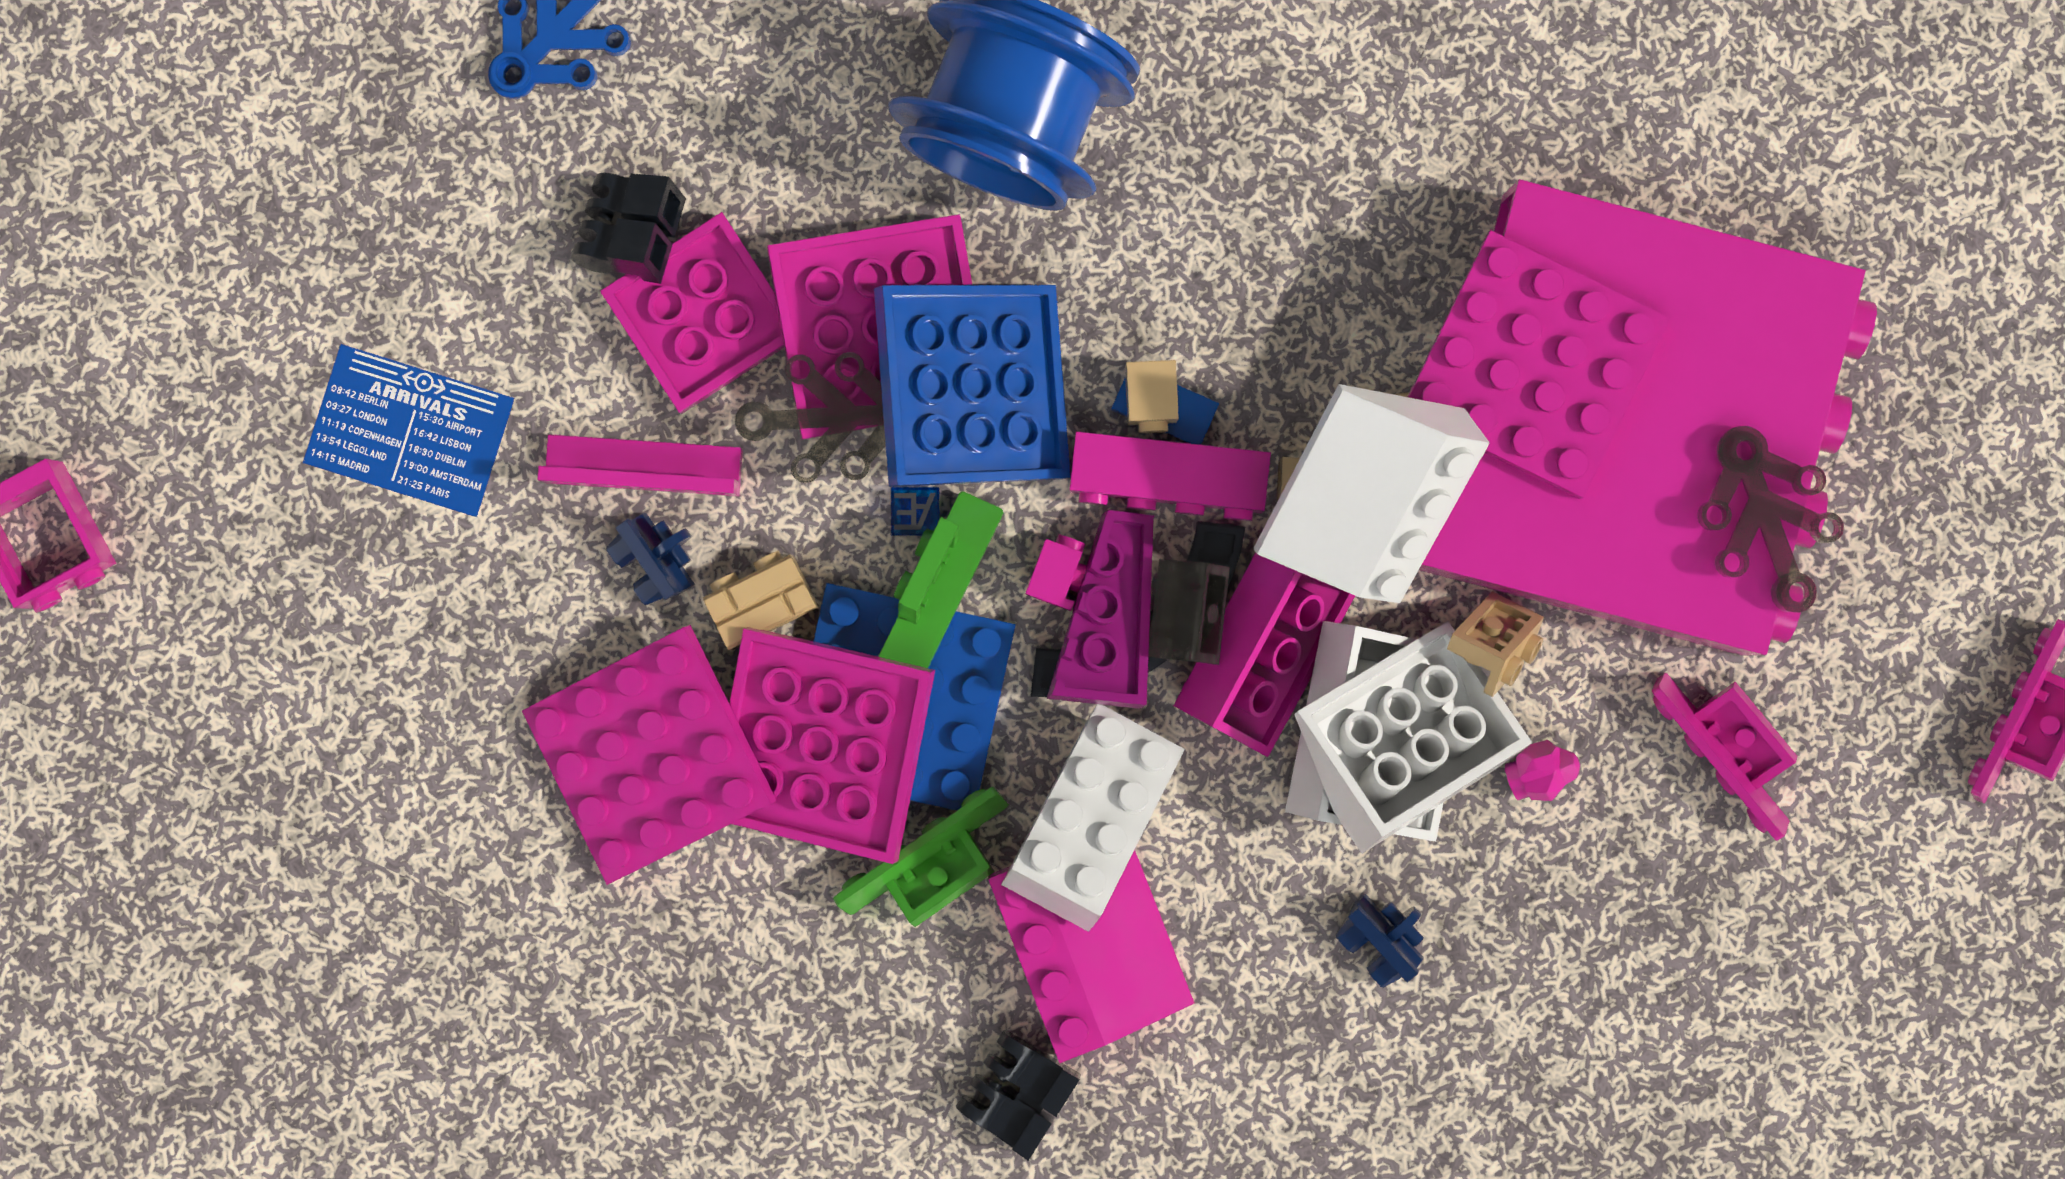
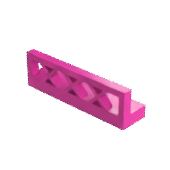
M548 435L546 466H538L537 480L557 485L740 497L743 449L740 447Z

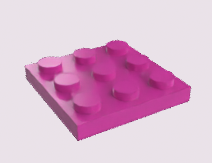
M722 212L673 243L661 284L643 281L637 275L625 274L600 291L680 414L685 413L785 347L775 292Z

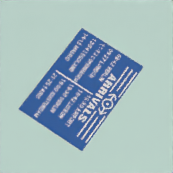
M340 344L303 463L477 517L515 398Z

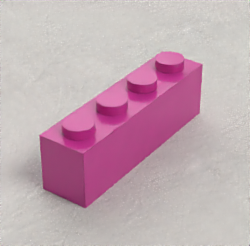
M1076 432L1070 493L1079 494L1078 502L1085 504L1107 505L1108 497L1127 499V508L1155 511L1156 502L1176 504L1175 513L1204 516L1206 507L1224 509L1223 518L1252 521L1253 513H1263L1265 511L1271 452Z

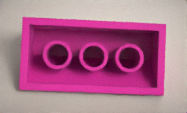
M1255 553L1173 706L1258 753L1269 757L1312 677L1323 621L1341 623L1355 595Z

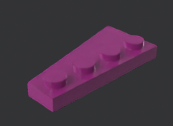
M1107 510L1101 515L1086 565V572L1077 595L1047 699L1137 709L1147 705L1154 515Z

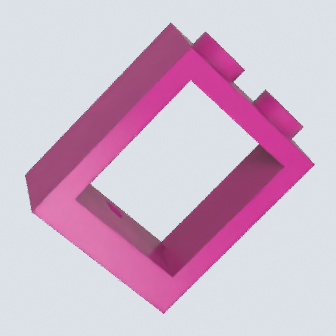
M46 458L0 483V517L54 489L90 558L33 587L0 524V583L13 608L33 609L35 613L47 610L63 600L60 594L74 586L81 590L100 582L106 577L103 571L117 564L62 461Z

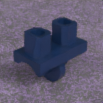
M647 513L632 520L630 518L626 519L616 527L619 534L606 547V551L615 564L621 568L638 560L646 574L633 583L634 592L644 605L662 598L667 600L695 585L683 567L691 561L682 548V545L692 537L687 528L673 534L664 520L654 525Z
M1365 893L1354 902L1347 919L1336 933V938L1352 953L1356 952L1368 941L1380 952L1368 963L1367 970L1370 976L1382 988L1399 980L1401 977L1408 983L1418 975L1419 970L1417 967L1424 959L1415 948L1424 939L1413 926L1421 917V913L1415 906L1401 913L1392 902H1389L1380 910Z

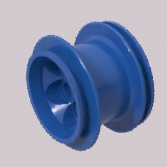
M939 0L940 2L932 4L927 11L929 22L949 42V45L927 98L899 96L889 101L888 110L891 116L903 127L899 136L902 145L916 157L937 170L981 191L1021 205L1058 211L1065 208L1068 198L1084 199L1093 196L1096 192L1095 182L1083 168L1074 162V158L1096 106L1121 107L1130 104L1134 100L1135 92L1131 84L1137 81L1140 74V66L1136 59L1118 42L1097 28L1039 0Z

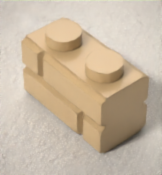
M779 551L773 552L753 563L756 569L755 572L741 579L734 572L709 585L713 593L703 597V601L728 650L740 647L744 628L749 627L771 632L819 608L793 555L790 554L782 558Z

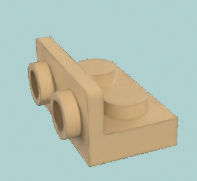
M1492 591L1452 633L1447 650L1463 657L1465 661L1472 665L1481 666L1491 671L1484 693L1494 697L1504 684L1509 686L1514 684L1524 662L1531 664L1536 658L1543 643V638L1538 636V632L1544 617Z

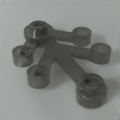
M853 352L843 353L836 359L835 372L843 381H854L877 405L856 406L816 370L815 363L810 357L795 355L786 363V376L795 384H803L828 408L772 410L767 404L755 401L744 404L737 411L735 416L736 429L743 438L750 441L763 440L770 436L773 430L829 427L807 453L798 455L792 461V475L802 483L812 482L819 477L822 465L857 426L878 425L858 451H850L842 457L840 469L846 478L850 480L864 478L870 471V463L886 447L881 381L865 368L862 357ZM849 357L856 359L859 363V371L852 377L844 375L841 371L842 361ZM798 360L806 361L810 367L809 375L804 379H798L792 374V366ZM751 412H758L763 417V426L757 431H752L746 426V417ZM851 456H858L864 461L865 468L861 474L853 475L847 470L846 463ZM807 458L814 462L815 473L811 477H803L799 474L797 466L800 460Z
M1738 426L1725 432L1718 442L1717 458L1723 469L1708 502L1702 504L1697 513L1698 522L1704 529L1715 531L1725 528L1732 518L1731 509L1728 504L1742 480L1748 500L1726 548L1721 550L1715 558L1716 570L1727 578L1742 576L1749 568L1747 552L1758 528H1760L1778 576L1771 589L1774 604L1784 612H1803L1809 609L1815 602L1817 590L1813 580L1806 574L1799 572L1780 519L1809 532L1811 537L1819 543H1830L1838 540L1843 534L1844 524L1842 519L1835 513L1826 512L1818 514L1769 491L1762 472L1791 483L1794 491L1802 496L1820 493L1826 485L1825 473L1818 466L1807 465L1801 467L1769 452L1765 437L1752 427ZM1740 442H1746L1751 447L1752 453L1748 460L1740 459L1736 453V447ZM1806 471L1814 474L1816 478V485L1812 490L1804 488L1801 483V477ZM1711 506L1718 507L1722 512V520L1717 525L1711 524L1707 519V510ZM1824 518L1830 520L1834 526L1833 533L1829 537L1823 536L1819 531V524ZM1729 553L1737 555L1740 561L1739 568L1735 572L1727 570L1724 564L1725 557ZM1794 583H1799L1804 588V597L1799 602L1794 601L1789 594L1790 587Z

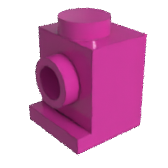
M1058 534L1056 542L1046 539L1025 594L1071 611L1074 601L1066 599L1068 590L1078 593L1086 572V565L1079 563L1086 544Z

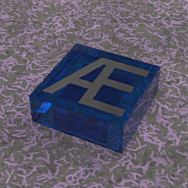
M891 487V536H922L927 528L934 531L940 520V488Z

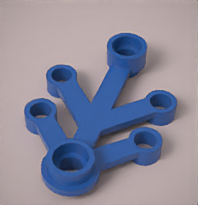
M499 0L498 11L502 16L503 52L492 60L488 70V77L493 89L499 95L509 99H518L528 95L536 84H571L578 90H588L597 81V71L588 60L575 59L569 65L539 63L551 50H605L612 56H621L629 50L631 38L626 29L617 24L609 25L604 29L572 30L601 0H571L558 14L557 0H536L537 36L523 49L522 21L528 16L529 5L526 0H519L522 5L519 13L508 15L505 12V7L511 0ZM618 32L623 34L624 41L620 47L611 48L607 45V39L612 33ZM513 67L520 68L522 71L521 79L516 83L507 82L506 72ZM579 67H587L590 70V76L585 82H576L573 78L574 71Z

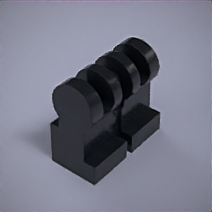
M612 173L597 174L594 178L592 191L600 198L589 199L585 208V213L594 220H583L578 234L588 242H577L574 244L571 254L572 261L594 272L609 273L613 271L637 275L643 281L661 284L673 245L667 237L675 238L686 201L685 196L669 176L631 173L630 177H623Z
M1003 1030L997 1043L1014 1055L1017 1062L1009 1064L989 1053L984 1060V1064L995 1073L998 1079L1004 1082L1007 1080L1020 1087L1019 1092L1014 1097L1002 1089V1085L998 1081L988 1080L979 1074H975L970 1083L975 1089L989 1098L990 1104L982 1105L975 1099L962 1095L956 1104V1108L968 1119L991 1132L1011 1146L1014 1152L1029 1161L1052 1125L1053 1116L1057 1117L1079 1082L1081 1074L1063 1063L1059 1064L1057 1059L1040 1051L1013 1033Z

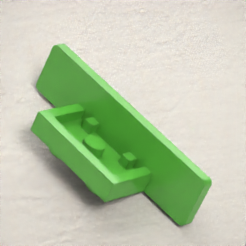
M960 492L947 519L941 517L934 531L928 528L924 531L915 551V555L921 558L913 573L904 572L895 590L894 598L900 600L898 603V618L879 657L929 668L1002 519L1003 510L966 492Z
M994 787L973 792L963 800L962 808L947 818L940 817L931 821L921 831L922 835L907 846L901 845L899 860L896 863L882 862L867 874L859 873L851 877L842 885V891L835 895L833 900L840 909L849 915H853L889 890L909 923L914 927L918 926L995 872L970 833L1003 811L1009 804Z

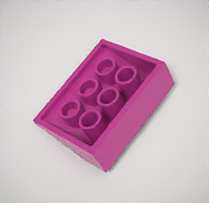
M1135 850L1101 917L1089 932L1001 885L1011 866L988 876L990 886L1059 1064L1106 1046L1195 1004Z

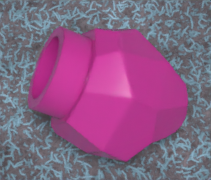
M1549 740L1530 744L1516 756L1515 761L1505 764V773L1509 786L1518 801L1528 797L1531 800L1552 801L1566 784L1578 777L1580 771L1578 757L1573 752L1559 748Z

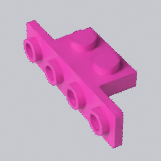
M2058 619L2052 630L2044 628L2033 651V654L2039 657L2031 673L2023 671L2019 676L2011 695L2012 698L2017 700L2009 716L2001 714L1996 721L1990 735V741L1995 742L1987 760L1980 757L1970 773L1968 784L1973 786L1971 794L1975 800L1985 804L2006 762L2053 782L2065 759V678L2051 673L2065 646V621Z
M1667 673L1658 677L1652 688V693L1654 694V704L1659 712L1668 720L1674 718L1684 730V738L1690 749L1700 758L1705 756L1717 770L1715 772L1717 780L1724 790L1730 795L1737 794L1748 807L1747 814L1754 826L1763 833L1768 831L1776 841L1786 835L1790 821L1762 786L1795 764L1798 758L1796 753L1736 682L1696 708Z

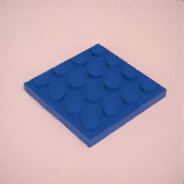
M882 285L874 288L889 487L1061 480L1071 478L1056 285Z
M826 583L813 642L879 657L898 618V603L900 600ZM956 611L929 666V669L935 670L914 777L911 801L959 810L962 808L961 804L967 796L980 790L1016 624Z

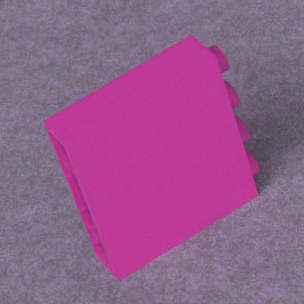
M1519 179L1502 196L1494 232L1638 301L1671 319L1584 498L1574 497L1484 453L1419 570L1742 656L1767 655L1771 640L1787 643L1791 639L1800 618L1803 604V589L1800 586L1786 583L1795 545L1808 549L1813 547L1825 521L1828 506L1827 493L1810 488L1819 451L1835 454L1841 447L1850 424L1852 399L1835 393L1843 358L1845 356L1857 360L1860 359L1868 347L1875 327L1877 316L1876 303L1859 299L1866 270Z

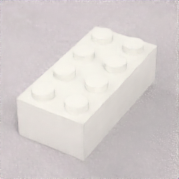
M1097 704L1086 721L1001 885L1089 932L1101 917L1185 749L1104 705Z

